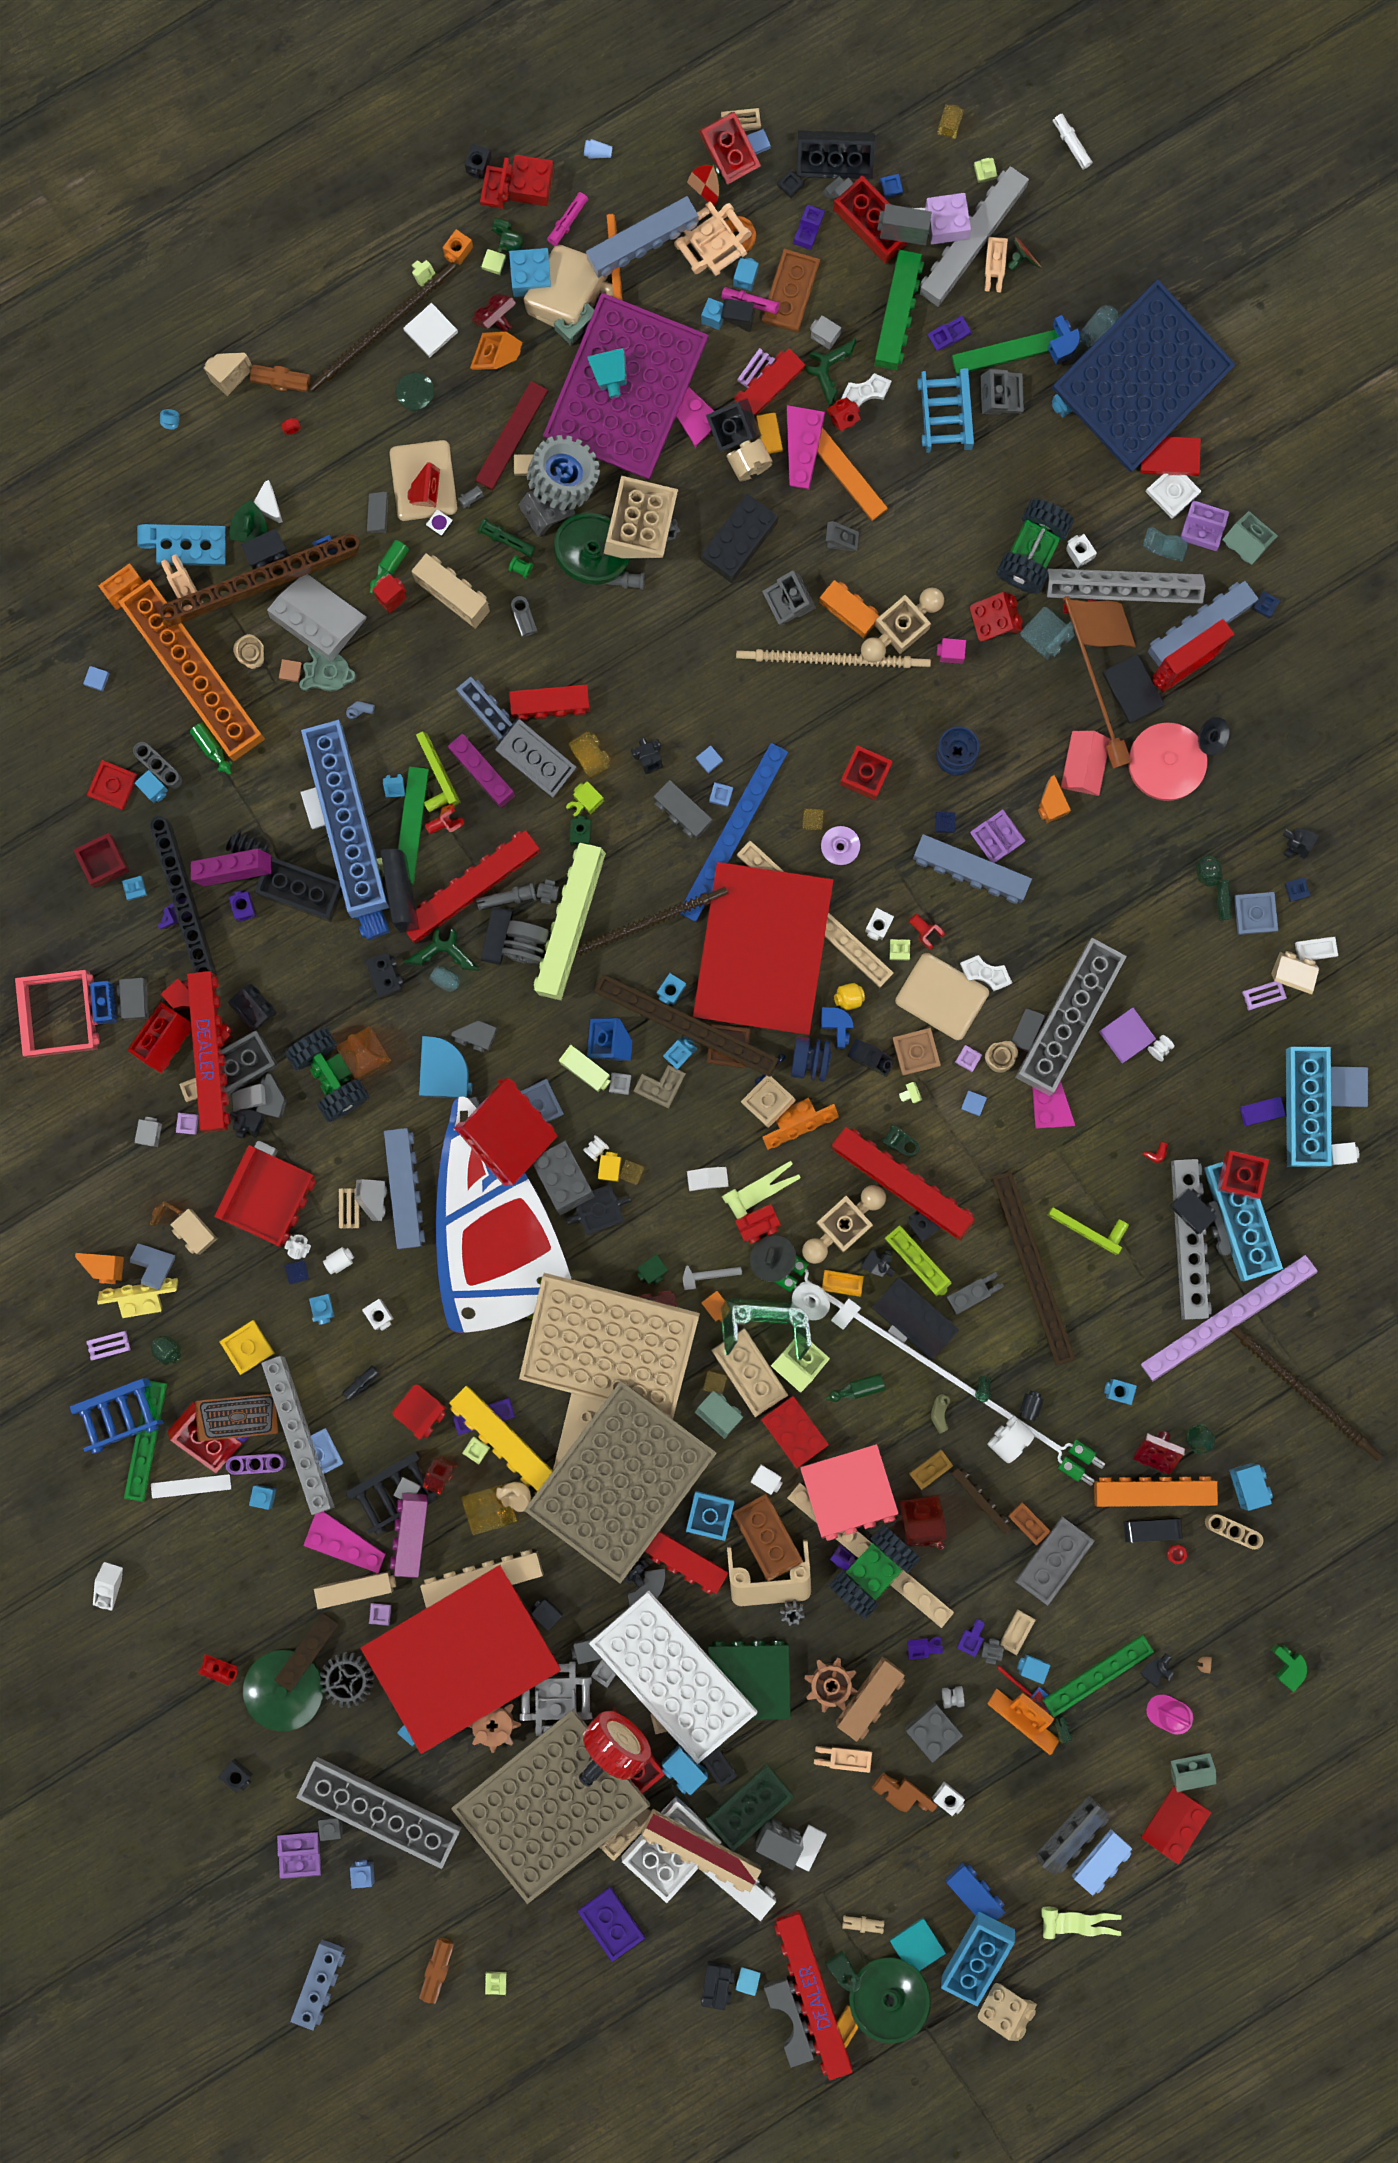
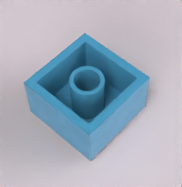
M548 248L509 251L514 297L525 296L530 289L551 287Z
M1249 1463L1229 1469L1242 1509L1250 1511L1272 1504L1270 1499L1273 1496L1270 1487H1266L1264 1479H1267L1263 1467L1260 1468L1258 1464Z
M695 1491L686 1532L725 1541L734 1500Z
M680 1744L663 1759L662 1771L669 1779L673 1777L678 1784L676 1786L684 1794L687 1792L691 1795L708 1779V1771L700 1763L697 1764Z

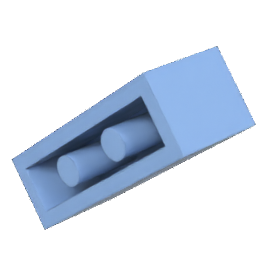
M1110 1829L1072 1874V1877L1091 1895H1094L1095 1892L1099 1893L1104 1888L1106 1879L1116 1874L1118 1871L1117 1866L1130 1857L1132 1848Z

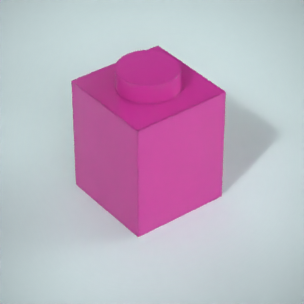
M943 638L941 644L937 645V656H940V662L963 664L966 640Z

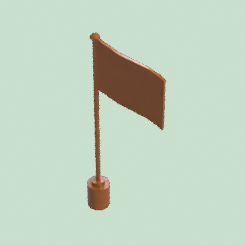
M1065 596L1063 601H1065L1112 739L1108 741L1109 745L1106 746L1112 767L1116 768L1130 763L1131 759L1125 741H1120V738L1115 739L1084 645L1096 647L1128 646L1136 648L1121 603L1108 600L1085 602L1071 600L1069 596Z

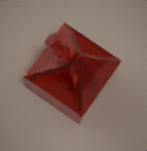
M939 1495L899 1501L901 1521L907 1545L918 1547L930 1546L942 1550L945 1544L941 1541L947 1539Z

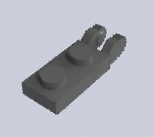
M1211 1201L1208 1204L1216 1211L1214 1214L1217 1216L1212 1222L1211 1232L1213 1237L1218 1239L1216 1244L1217 1252L1222 1256H1226L1231 1253V1244L1217 1201Z
M994 1272L983 1279L980 1278L946 1297L955 1314H959L1003 1288L1004 1285L1002 1283L996 1284L989 1290L985 1285L986 1282L995 1279L998 1276L997 1273Z

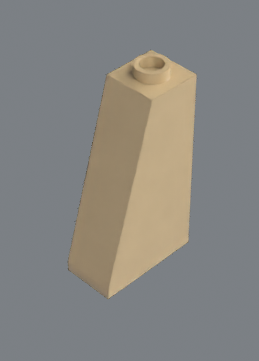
M387 1571L320 1585L314 1589L317 1608L322 1609L392 1593L394 1591L393 1587H396L394 1575Z

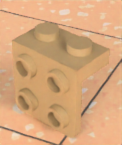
M995 1983L978 2014V2019L1006 2039L1019 2041L1026 2033L1025 2027L1028 2021L1032 2020L1035 2015L1037 2004L1031 2000L1022 1999L1003 1985Z

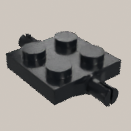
M609 1184L593 1190L592 1192L595 1197L577 1206V1214L566 1217V1220L569 1221L567 1222L568 1225L580 1221L584 1226L586 1234L590 1235L624 1222L621 1214V1205L631 1202V1199H628L630 1198L629 1194L617 1198Z

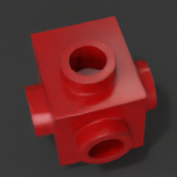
M847 397L838 400L834 405L827 408L833 425L840 431L852 427L861 420L858 414L860 412L858 405Z

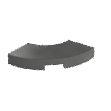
M665 1568L645 1571L644 1584L636 1591L628 1594L629 1606L633 1605L647 1591H650L656 1599L659 1597L664 1586Z

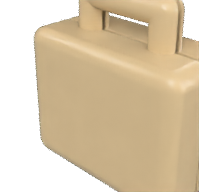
M557 245L549 255L551 287L528 290L524 297L526 312L530 316L553 327L554 322L558 319L562 320V318L564 319V325L568 326L571 322L574 325L579 321L580 313L584 311V304L588 303L593 308L600 293L613 297V285L605 282L608 276H601L599 278L596 276L585 253L563 245Z
M445 440L392 447L390 449V461L398 518L402 521L430 518L436 510L445 515L455 514L457 511V501L449 443ZM427 462L441 469L436 508L412 505L409 503L410 500H408L407 496L408 490L411 489V483Z
M924 953L916 963L895 1001L899 1007L951 1038L961 1040L988 998L989 990L975 980L968 981L964 973L932 954Z

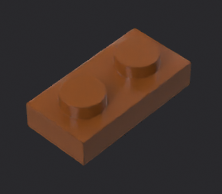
M1023 1502L1008 1515L1036 1546L1051 1532Z

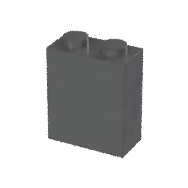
M886 204L885 211H880L878 231H881L880 238L926 245L932 211Z

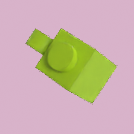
M588 781L585 784L580 783L574 789L575 793L573 794L577 802L568 803L566 809L569 810L571 807H576L577 811L573 814L575 818L580 815L583 809L591 815L604 802V798Z

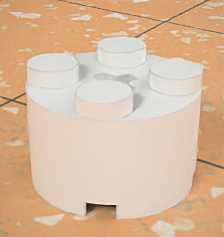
M1015 1415L1008 1420L1006 1427L1001 1426L994 1433L996 1436L987 1444L1007 1463L1014 1461L1022 1453L1025 1446L1028 1447L1035 1437L1032 1431Z

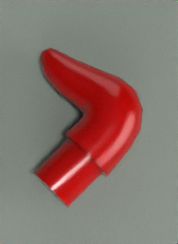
M1160 1142L1156 1154L1151 1152H1143L1142 1154L1151 1161L1160 1163L1166 1156L1168 1144Z

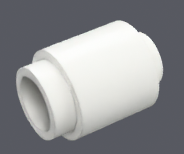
M341 1247L328 1255L323 1263L330 1274H337L353 1264L352 1259L354 1256L348 1248L344 1249Z

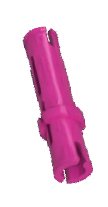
M579 192L563 217L555 223L556 227L547 237L549 243L557 246L564 234L569 232V227L589 200L585 194Z
M724 287L722 291V299L754 303V308L777 314L779 310V302L747 294L744 290L737 291Z

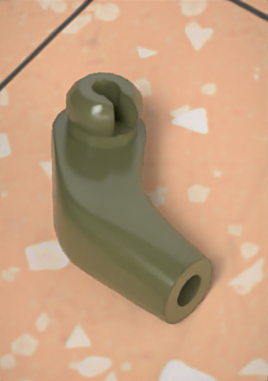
M944 1394L936 1397L931 1411L932 1422L939 1434L948 1430L945 1421V1411L950 1403V1399Z

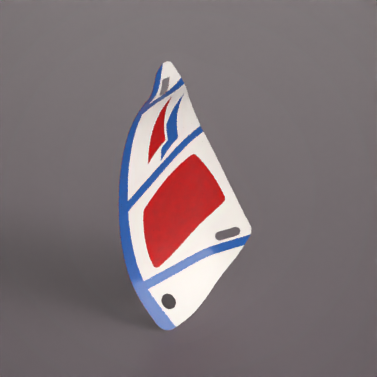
M458 1097L452 1104L441 1154L436 1209L437 1265L442 1304L448 1327L458 1333L500 1327L534 1313L540 1289L537 1278L542 1277L544 1273L571 1279L554 1229L526 1174L524 1173L514 1185L504 1186L454 1129L460 1122V1111L468 1110L469 1117L477 1109L466 1097ZM466 1307H470L476 1314L472 1319H465L461 1315V1311Z

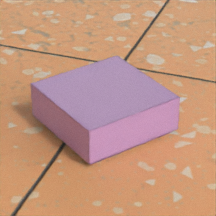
M965 1045L955 1063L973 1072L982 1054Z
M178 1113L176 1133L197 1135L199 1115Z
M371 1603L369 1624L390 1625L392 1605Z

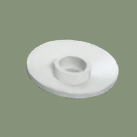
M804 1283L799 1285L793 1292V1306L802 1317L808 1320H819L828 1313L830 1308L829 1297L818 1285Z

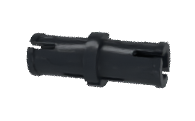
M371 1365L360 1377L357 1376L355 1381L342 1393L351 1401L362 1390L368 1388L367 1386L380 1375L379 1372Z

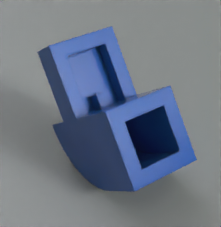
M1062 315L1055 318L1053 323L1059 338L1050 341L1048 351L1056 365L1070 359L1074 355L1080 339L1078 328L1071 331L1068 320H1064Z
M822 1007L821 1029L837 1030L836 1049H845V1044H849V1033H845V1030H853L851 1017L842 1009Z

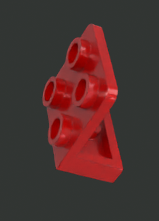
M505 157L503 168L487 165L480 205L503 209L504 202H508V187L512 174V165L509 164V158Z
M1001 592L970 606L975 629L980 641L989 640L1006 632L1018 633L1023 631V621L1018 614L1016 608L1017 600L1013 594Z
M416 1384L395 1408L393 1416L414 1432L415 1437L421 1440L423 1437L427 1439L434 1430L431 1427L435 1422L440 1423L445 1417L446 1413L444 1411L447 1407L420 1385Z

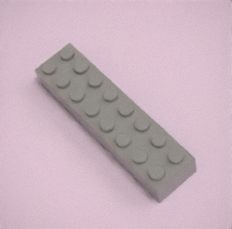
M1094 938L1088 941L1015 1078L1048 1096L1055 1092L1127 956Z
M319 1757L314 1760L296 1797L441 1869L462 1828Z

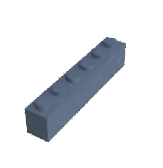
M688 196L587 250V260L598 278L608 276L614 269L629 264L630 260L643 257L647 251L652 248L657 249L661 247L663 242L669 239H676L685 230L690 231L694 229L699 223V216Z
M1246 581L1241 584L1236 582L1228 589L1229 592L1227 594H1219L1213 599L1214 603L1210 606L1205 604L1197 610V615L1194 617L1190 615L1181 622L1183 625L1178 628L1172 627L1166 632L1167 636L1163 639L1158 637L1151 642L1148 653L1158 667L1167 656L1221 619H1224L1228 624L1255 605L1259 599Z
M924 834L913 857L916 860L915 863L920 866L926 867L929 865L937 873L945 874L946 872L951 874L952 878L957 881H968L970 886L977 889L985 888L989 890L988 893L997 897L999 895L1005 896L1007 901L1014 904L1022 903L1032 878Z
M408 1128L384 1131L397 1249L423 1247L422 1242H425V1232L420 1227V1223L423 1222V1214L418 1209V1203H421L420 1191H416V1183H419L418 1172H414V1164L417 1163L416 1153L412 1152L411 1144H414L413 1132L410 1133Z

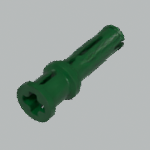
M487 518L482 520L477 532L480 535L483 533L492 538L494 542L500 541L528 557L533 555L536 546L504 531L502 526L492 524Z

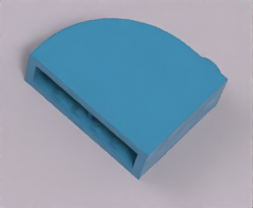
M422 1036L419 1096L468 1098V1094H472V1083H469V1070L463 1055L451 1043L443 1039Z

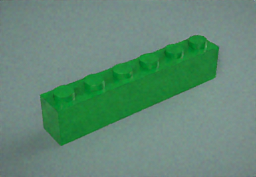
M899 250L874 366L897 371L898 364L902 365L904 353L901 352V348L906 346L908 339L905 330L910 328L912 316H909L910 309L914 310L916 298H913L914 291L918 292L920 280H917L918 273L922 274L923 270L922 254Z

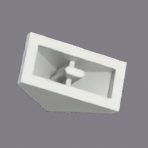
M269 480L265 481L254 503L259 507L264 516L281 523L283 521L272 485Z
M726 1167L687 1171L689 1191L728 1187Z

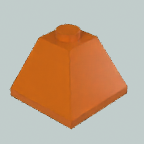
M508 332L482 333L470 369H497L516 361L523 342Z

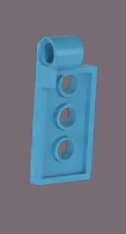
M154 524L137 526V546L144 549L156 548L157 565H162L161 561L167 560L170 565H175L172 561V556L177 554L183 565L225 566V526ZM168 540L172 543L170 549H163L161 543ZM183 541H189L192 544L188 550L182 549L180 545ZM208 541L211 544V548L203 550L200 544Z

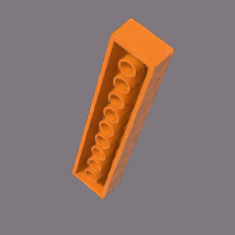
M150 579L118 601L233 762L265 740L182 623L174 626L163 624L159 611L161 606L167 602ZM167 612L164 616L170 618L174 613Z

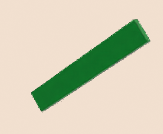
M1052 330L952 355L951 358L956 376L959 375L960 369L968 368L969 373L1050 353L1048 351L1050 341L1059 337L1056 331Z
M409 767L398 846V850L403 851L407 856L411 884L413 885L429 769Z
M149 1380L151 1386L145 1388L146 1392L144 1393L153 1420H161L167 1383ZM142 1410L138 1427L146 1424ZM159 1429L150 1433L143 1431L136 1434L124 1499L145 1502Z
M1142 1634L1043 1698L1042 1701L1054 1718L1154 1653V1651Z

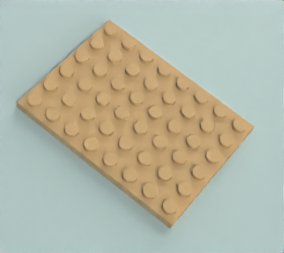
M544 1273L519 1379L604 1402L618 1383L622 1381L673 1420L700 1313Z

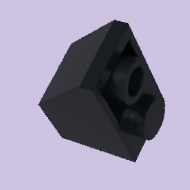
M857 1039L847 1056L858 1064L885 1077L888 1076L895 1061L894 1058L872 1044Z

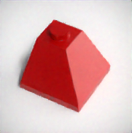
M430 462L426 463L411 483V489L408 490L407 496L410 504L436 508L440 468Z

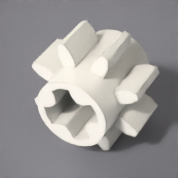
M295 1235L294 1237L290 1236L284 1248L288 1249L287 1254L291 1258L300 1259L301 1257H306L311 1245L307 1244L308 1239L303 1235Z

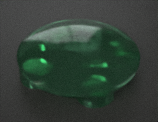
M418 372L408 373L397 383L396 396L402 406L410 411H417L426 407L434 398V386L426 375Z

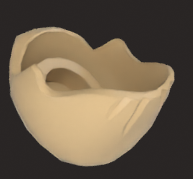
M247 634L235 642L233 652L240 663L251 669L260 667L263 664L264 646L256 636Z
M1011 1041L993 1043L985 1053L986 1063L995 1072H1006L1015 1064L1018 1049Z
M511 1482L502 1488H497L496 1496L499 1500L501 1499L503 1506H510L517 1512H523L531 1501L530 1490L523 1483Z

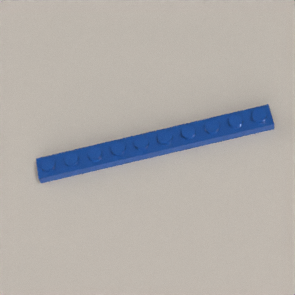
M772 743L769 745L685 900L689 902L690 898L695 899V896L700 897L702 893L706 892L708 894L713 891L717 862L728 864L785 760L788 751ZM702 904L701 907L696 906V909L691 908L690 912L686 910L685 914L683 912L680 914L696 923L705 905Z

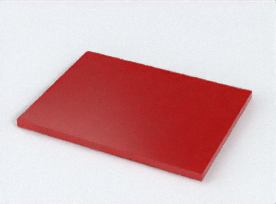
M717 862L713 891L726 887L728 894L711 900L693 1017L809 1035L833 879Z
M501 1564L360 1648L421 1754L561 1671L560 1666Z

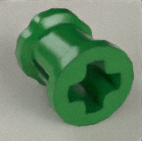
M515 555L508 571H514L527 579L533 568V563H527Z

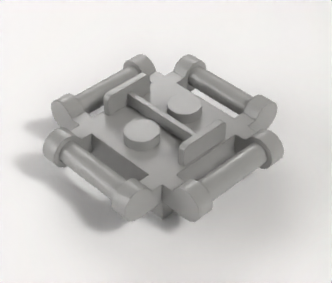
M576 1662L558 1664L561 1668L559 1672H569V1676L549 1677L535 1686L536 1713H530V1691L528 1690L522 1694L520 1720H536V1736H540L552 1726H542V1720L561 1719L572 1709L576 1711L581 1719H592V1712H590V1684H592V1678L576 1677ZM576 1684L582 1685V1712H577Z

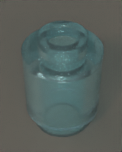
M437 966L430 976L433 984L448 993L456 991L460 984V981H458L459 976L444 967L440 968Z

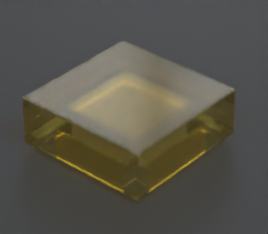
M804 808L802 829L822 830L824 810Z
M626 1160L619 1179L638 1185L645 1167Z
M708 1371L703 1390L708 1392L714 1391L723 1395L727 1375Z

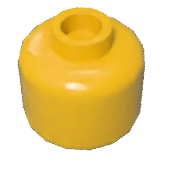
M851 983L839 986L837 994L834 995V1000L837 1006L846 1011L860 1007L862 1001L865 1000V995L861 986Z

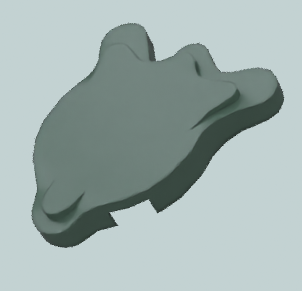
M308 646L313 662H306L303 665L306 676L299 683L301 690L307 691L312 688H319L332 692L355 681V672L349 668L342 656L337 654L335 659L330 662Z

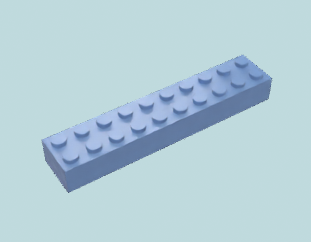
M336 720L301 730L347 911L351 918L390 908L343 727L340 721Z

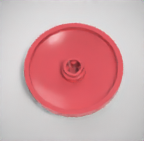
M1159 723L1147 728L1136 738L1129 752L1131 762L1128 763L1132 780L1143 793L1157 800L1173 801L1189 795L1199 786L1207 769V754L1203 753L1199 748L1198 736L1189 728L1176 723Z

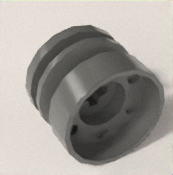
M510 921L506 934L513 937L514 941L506 940L504 945L512 949L503 948L501 954L517 962L540 964L542 958L534 954L543 955L544 950L536 946L537 944H546L549 931L529 923Z

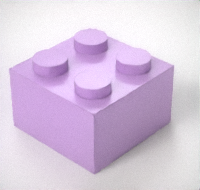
M965 193L927 198L925 210L932 211L929 226L931 244L969 239L971 227Z

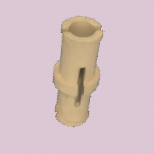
M843 1916L842 1929L860 1930V1933L868 1931L883 1934V1920L866 1919L865 1916H862V1918Z

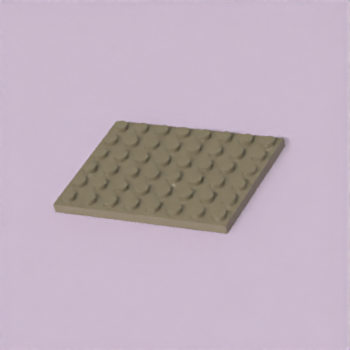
M620 1381L524 1511L621 1584L714 1458L716 1452Z
M574 1709L451 1808L527 1904L650 1806V1803L630 1779H618L604 1771L589 1787L580 1782L579 1774L584 1771L593 1759L587 1752L583 1742V1734L588 1726Z

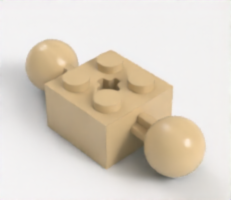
M937 588L925 589L920 595V603L917 606L906 595L898 600L876 619L875 627L882 633V636L879 638H869L863 642L861 646L863 658L871 663L882 660L886 653V646L889 644L899 654L904 652L930 629L931 623L924 614L926 612L934 613L942 608L944 604L942 592ZM906 623V627H900L899 624Z
M877 1185L867 1186L862 1191L861 1201L856 1206L845 1196L816 1223L825 1234L820 1239L812 1238L806 1241L802 1249L804 1258L813 1264L822 1262L827 1256V1248L832 1243L844 1252L873 1226L864 1214L868 1210H878L883 1207L886 1202L885 1191ZM841 1219H842L843 1221H845V1220H848V1221H849V1223L847 1224L848 1227H849L848 1229H846V1228L841 1229V1228H840V1225H841L840 1220H841Z

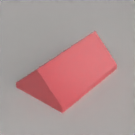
M1072 731L1061 783L1062 789L1099 796L1108 754L1106 746L1109 745L1108 741H1110V738L1096 731Z

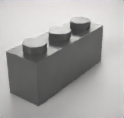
M670 780L654 796V805L661 812L665 810L670 815L668 818L675 825L679 823L684 828L682 831L689 838L694 837L697 840L712 824V819Z

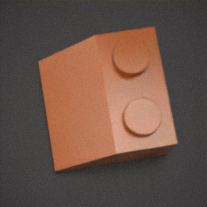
M75 1254L76 1259L92 1278L99 1279V1283L116 1284V1280L122 1281L124 1257Z

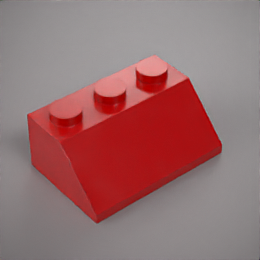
M160 1002L127 1051L159 1073H162L168 1067L174 1054L179 1051L185 1038L191 1033V1022Z
M1173 1786L1141 1838L1179 1865L1211 1812L1182 1791L1177 1792Z

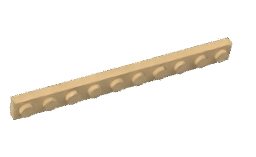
M751 841L737 854V857L748 867L784 872ZM828 913L825 938L880 988L893 975V972Z
M799 1483L787 1498L817 1523L807 1488ZM858 1531L849 1535L843 1532L837 1534L838 1538H836L837 1541L858 1558L872 1544ZM904 1570L891 1584L894 1589L941 1628L954 1613Z

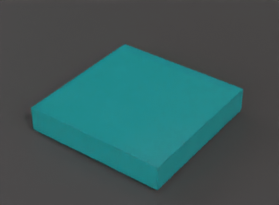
M921 1918L889 1939L901 1960L912 1964L919 1971L946 1954L924 1918Z

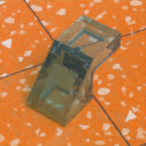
M1148 528L1143 546L1154 554L1183 561L1188 543L1177 535H1164L1156 528Z

